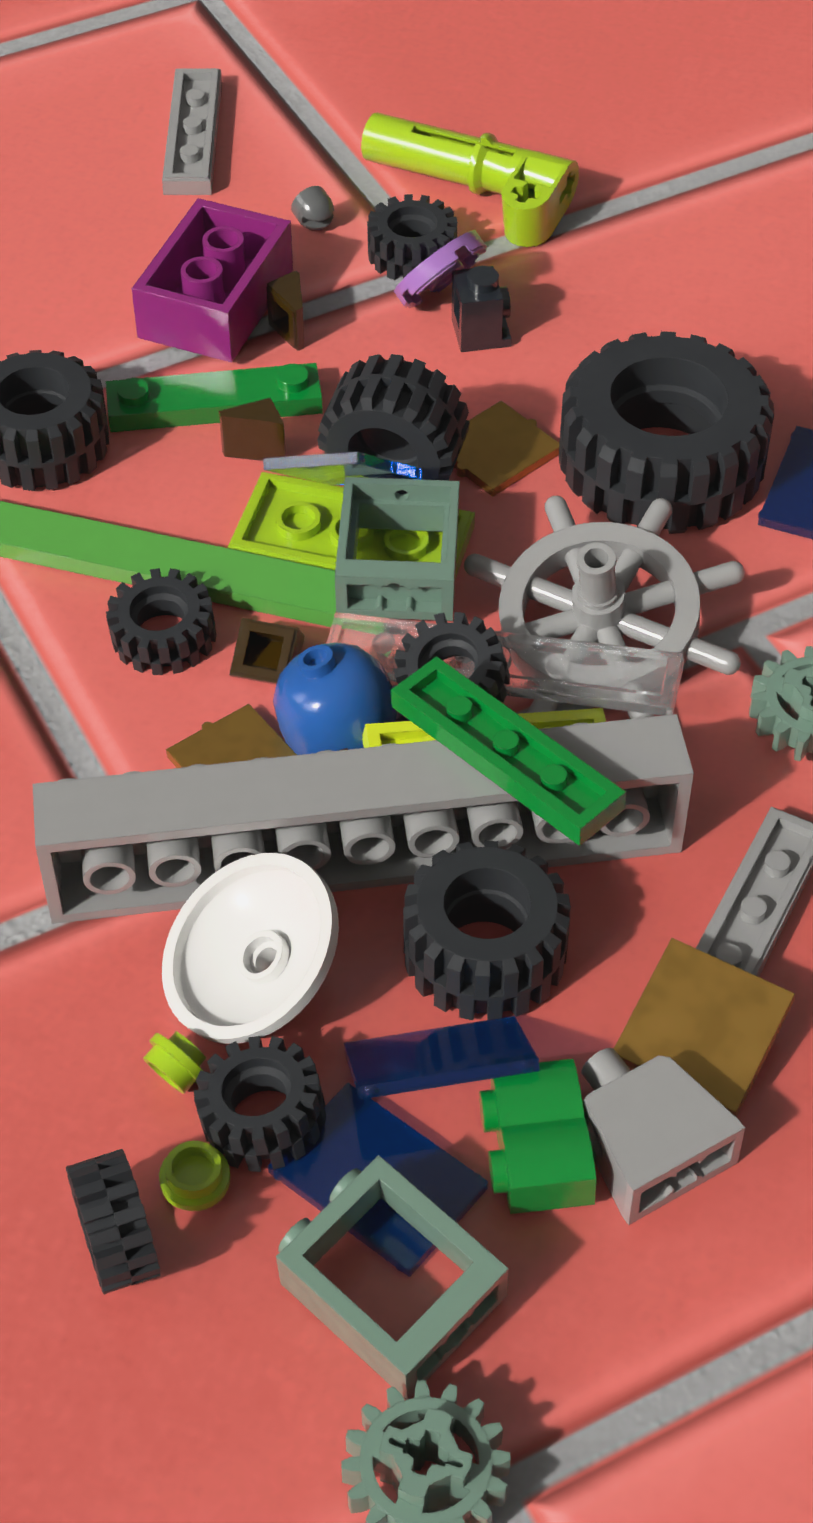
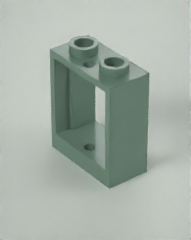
M345 477L335 568L336 616L435 620L434 615L444 613L447 621H453L459 520V481ZM404 490L407 494H398L397 491ZM359 528L442 531L441 563L356 559Z
M378 1155L363 1171L355 1168L348 1172L333 1189L329 1198L330 1203L312 1221L304 1218L298 1221L286 1233L279 1244L278 1251L280 1253L276 1256L280 1284L391 1387L394 1386L404 1399L408 1400L415 1393L417 1381H427L505 1299L508 1291L509 1268ZM380 1199L385 1201L464 1271L397 1342L314 1267Z

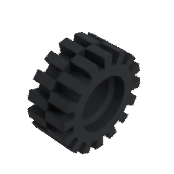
M405 194L404 201L400 202L394 196L388 198V206L380 202L375 206V212H370L367 221L368 259L370 264H375V270L380 274L387 270V278L395 280L398 275H403L404 278L421 262L457 238V217H454V211L451 207L444 209V202L439 199L431 204L430 196L421 195L418 201L413 200V194Z
M160 568L150 569L151 578L146 580L143 579L139 572L131 576L133 585L131 588L122 582L116 588L118 597L110 596L107 603L109 611H106V618L115 653L118 652L120 660L126 665L132 661L133 668L136 671L143 673L147 665H151L153 675H163L164 666H172L173 674L183 672L182 662L184 661L195 667L201 663L199 653L208 656L212 651L211 642H216V626L208 589L203 583L198 585L197 578L190 573L181 580L180 570L170 568L168 577H161ZM172 615L182 618L178 624L165 630L153 631L140 627L145 621L156 616Z
M454 612L453 623H448L444 613L434 615L436 626L429 628L423 619L415 625L419 634L417 638L409 633H406L402 638L401 642L405 651L396 650L394 657L398 667L394 668L398 684L436 656L441 660L456 656L468 657L475 664L474 672L468 679L504 703L508 694L504 684H510L508 664L497 634L491 627L486 630L484 621L474 616L469 624L465 613Z
M260 1036L248 1037L249 1049L240 1051L237 1041L225 1046L229 1058L223 1060L215 1053L207 1061L211 1073L200 1070L196 1079L199 1090H194V1102L206 1141H209L211 1146L225 1155L230 1166L238 1169L243 1158H245L249 1171L261 1172L262 1160L270 1159L273 1170L285 1167L283 1154L290 1152L296 1161L306 1154L303 1140L313 1145L316 1144L321 1136L318 1125L325 1126L326 1112L324 1106L326 1105L315 1063L310 1056L304 1057L303 1049L293 1042L286 1051L283 1038L272 1036L269 1047H263ZM270 1090L286 1095L285 1101L269 1113L259 1116H245L235 1112V1108L243 1099L256 1092Z
M119 1149L66 1166L72 1196L102 1293L107 1294L160 1276L161 1272L157 1253L152 1242V1234L124 1150Z

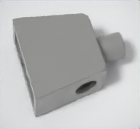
M606 1048L594 1054L584 1064L581 1073L594 1090L583 1100L584 1117L589 1131L594 1162L623 1219L628 1225L738 1163L745 1127L729 1110L670 1057L657 1056L630 1070L615 1049Z

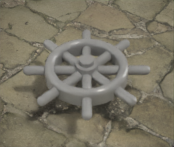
M551 496L545 502V512L554 532L531 545L519 556L512 567L480 554H471L465 559L464 569L470 576L501 587L499 597L501 631L495 633L499 643H501L504 654L508 653L516 669L526 680L540 689L526 713L556 711L561 700L571 703L593 706L624 703L630 719L639 716L654 717L655 715L646 695L671 680L681 670L687 660L726 675H732L740 668L741 660L735 652L697 637L700 626V595L738 584L744 578V567L739 562L730 561L693 572L684 557L672 545L659 537L672 514V505L664 498L654 500L639 525L635 527L613 522H591L576 525L565 499L561 496ZM568 566L574 585L571 590L546 579ZM639 568L647 571L660 581V583L625 593ZM530 599L563 611L525 623L524 621L525 610ZM674 603L675 615L670 627L636 615ZM574 633L559 659L547 653L538 645L539 643ZM625 635L651 645L654 648L632 661L622 637ZM594 647L602 649L609 667L592 668L583 667L582 665ZM454 657L456 662L461 665L474 663L468 657Z

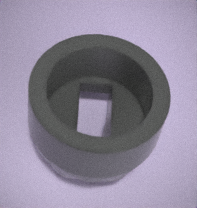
M311 186L301 191L295 197L291 205V211L305 228L309 230H323L332 222L334 205L322 187Z

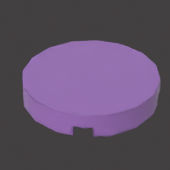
M476 230L464 233L421 262L396 286L394 293L406 308H412L421 304L422 300L419 293L427 288L431 292L438 291V293L452 283V270L470 269L479 257L477 253L481 255L486 252V244Z

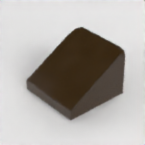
M293 271L267 283L268 322L279 335L294 349L299 351L304 349L303 306L300 273Z
M271 397L219 411L222 452L225 457L267 462L286 461L284 423Z
M242 618L229 675L276 685L280 673L292 659L300 654L304 642V634L299 628Z

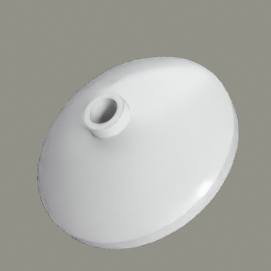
M261 853L238 859L219 869L206 879L193 892L177 915L168 935L163 954L162 982L164 993L172 1012L178 1020L188 1029L205 1039L231 1044L235 1041L237 1043L249 1042L248 1037L260 1036L262 1038L298 1015L311 1001L325 980L336 951L339 919L335 899L327 883L303 861L279 853Z

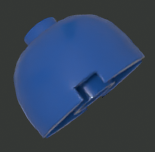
M342 642L309 647L292 659L279 675L273 698L280 731L286 744L297 755L313 754L325 750L340 751L348 748V750L364 748L362 737L365 724L395 722L397 711L392 708L391 689L393 687L381 663L359 646Z

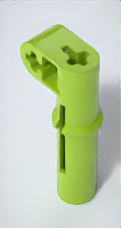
M377 112L369 117L362 135L361 152L363 158L367 161L469 186V190L473 194L477 195L483 194L486 191L501 194L505 237L510 243L521 247L538 246L549 239L571 204L578 184L579 166L576 160L501 143L491 133H484L481 137Z

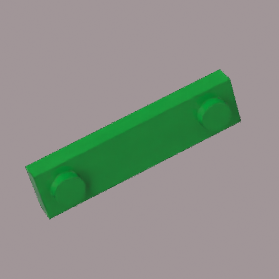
M317 363L287 364L284 366L146 378L133 377L123 380L106 381L110 433L220 423L219 411L270 397L281 417L323 414Z
M437 656L391 689L392 708L577 845H582L625 809L626 791Z

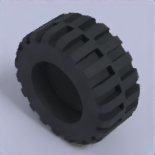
M661 331L660 336L648 337L647 333L644 332L632 334L628 341L621 342L619 339L606 343L600 349V353L594 350L580 362L579 367L570 374L566 382L561 412L560 469L566 475L565 481L576 496H582V502L596 514L601 511L607 513L608 520L613 523L625 524L627 522L638 526L651 503L658 498H664L672 505V514L663 528L668 529L669 534L685 533L687 527L697 526L698 530L711 527L718 522V517L726 520L740 511L743 505L753 499L759 490L760 482L764 479L774 420V403L770 399L771 392L760 375L757 376V371L753 365L744 357L738 360L735 358V353L732 349L720 343L717 346L710 345L704 337L691 334L690 338L677 337L676 332ZM652 427L670 428L688 433V435H658L641 429Z

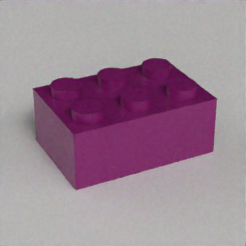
M197 198L132 287L137 338L232 363L268 309L267 283L293 271L291 221Z

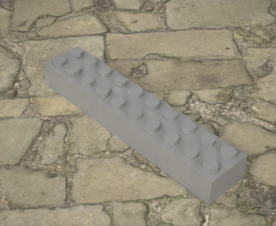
M677 714L654 717L639 716L627 720L590 724L576 723L570 726L539 729L626 791L625 809L580 846L437 740L405 744L389 743L377 747L340 751L325 750L313 754L276 758L260 757L248 761L211 765L195 764L183 768L156 771H131L119 775L82 779L66 778L54 782L33 784L35 847L51 923H65L182 909L193 892L219 869L238 859L261 853L285 854L303 861L324 879L331 892L414 883V873L422 864L432 867L433 855L442 850L447 851L449 854L456 853V845L465 842H471L472 847L476 848L484 847V840L499 841L498 848L507 850L514 844L525 848V857L529 859L537 855L548 862V867L682 852L694 772Z

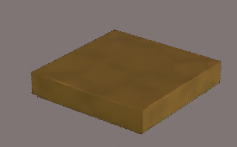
M671 938L614 1049L631 1069H635L657 1056L670 1057L737 1118L794 1003L795 993L677 939Z

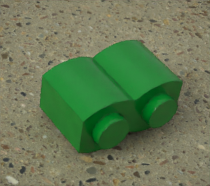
M574 1059L492 1067L491 1090L479 1091V1103L484 1133L496 1132L499 1150L488 1152L493 1193L506 1192L510 1214L595 1205V1164L589 1131L584 1117L581 1089Z

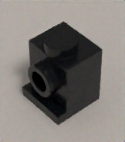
M476 266L470 269L452 270L451 320L460 352L511 347L512 338L506 318H509L511 314L510 296L507 286H499L498 272L493 266Z

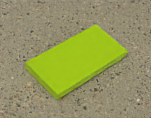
M262 472L228 548L335 570L344 487ZM460 509L455 579L475 527V512ZM359 528L356 559L441 563L443 532Z

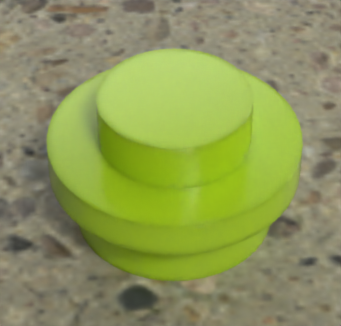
M177 1031L169 1039L159 1033H155L149 1040L153 1047L143 1059L162 1079L180 1093L185 1094L193 1083L197 1084L196 1079L200 1070H202L199 1066L206 1059V1056L191 1041Z
M187 1141L172 1149L161 1165L159 1172L161 1191L167 1201L179 1209L200 1211L217 1204L228 1191L230 1185L229 1164L219 1150L206 1142Z

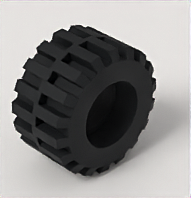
M29 350L27 354L19 355L17 352L7 355V359L0 361L1 484L11 488L21 485L23 490L35 491L36 487H46L47 490L58 488V484L64 482L68 484L80 480V474H90L97 468L96 461L103 460L106 456V445L109 444L101 379H97V372L91 366H84L82 359L76 356L66 358L64 357V352L59 351L42 353L41 350Z
M380 354L369 356L366 363L359 360L352 364L349 372L345 371L341 377L318 429L320 432L317 439L318 447L325 451L322 457L327 467L336 469L334 476L342 483L345 482V477L449 481L470 424L466 420L469 414L467 404L459 401L461 392L456 385H447L444 382L447 376L437 369L432 372L425 368V362L414 359L413 363L404 360L403 355L391 354L389 360H385ZM404 490L397 491L398 494H407Z
M484 840V847L476 848L472 847L471 842L457 844L456 853L449 854L447 851L442 850L433 855L432 867L422 864L414 873V884H408L405 907L403 908V952L405 954V967L408 976H415V988L423 997L434 994L435 1007L444 1012H447L451 1007L458 1008L459 1018L473 1020L475 1013L487 1014L488 1021L502 1020V1013L511 1010L516 1017L529 1012L530 1000L538 1004L543 1003L550 996L551 985L558 986L563 976L570 926L571 905L569 894H563L564 882L558 873L548 874V862L538 855L532 859L525 857L526 849L512 844L509 850L498 848L499 841ZM475 922H493L511 929L513 933L500 938L483 939L461 932L459 928Z

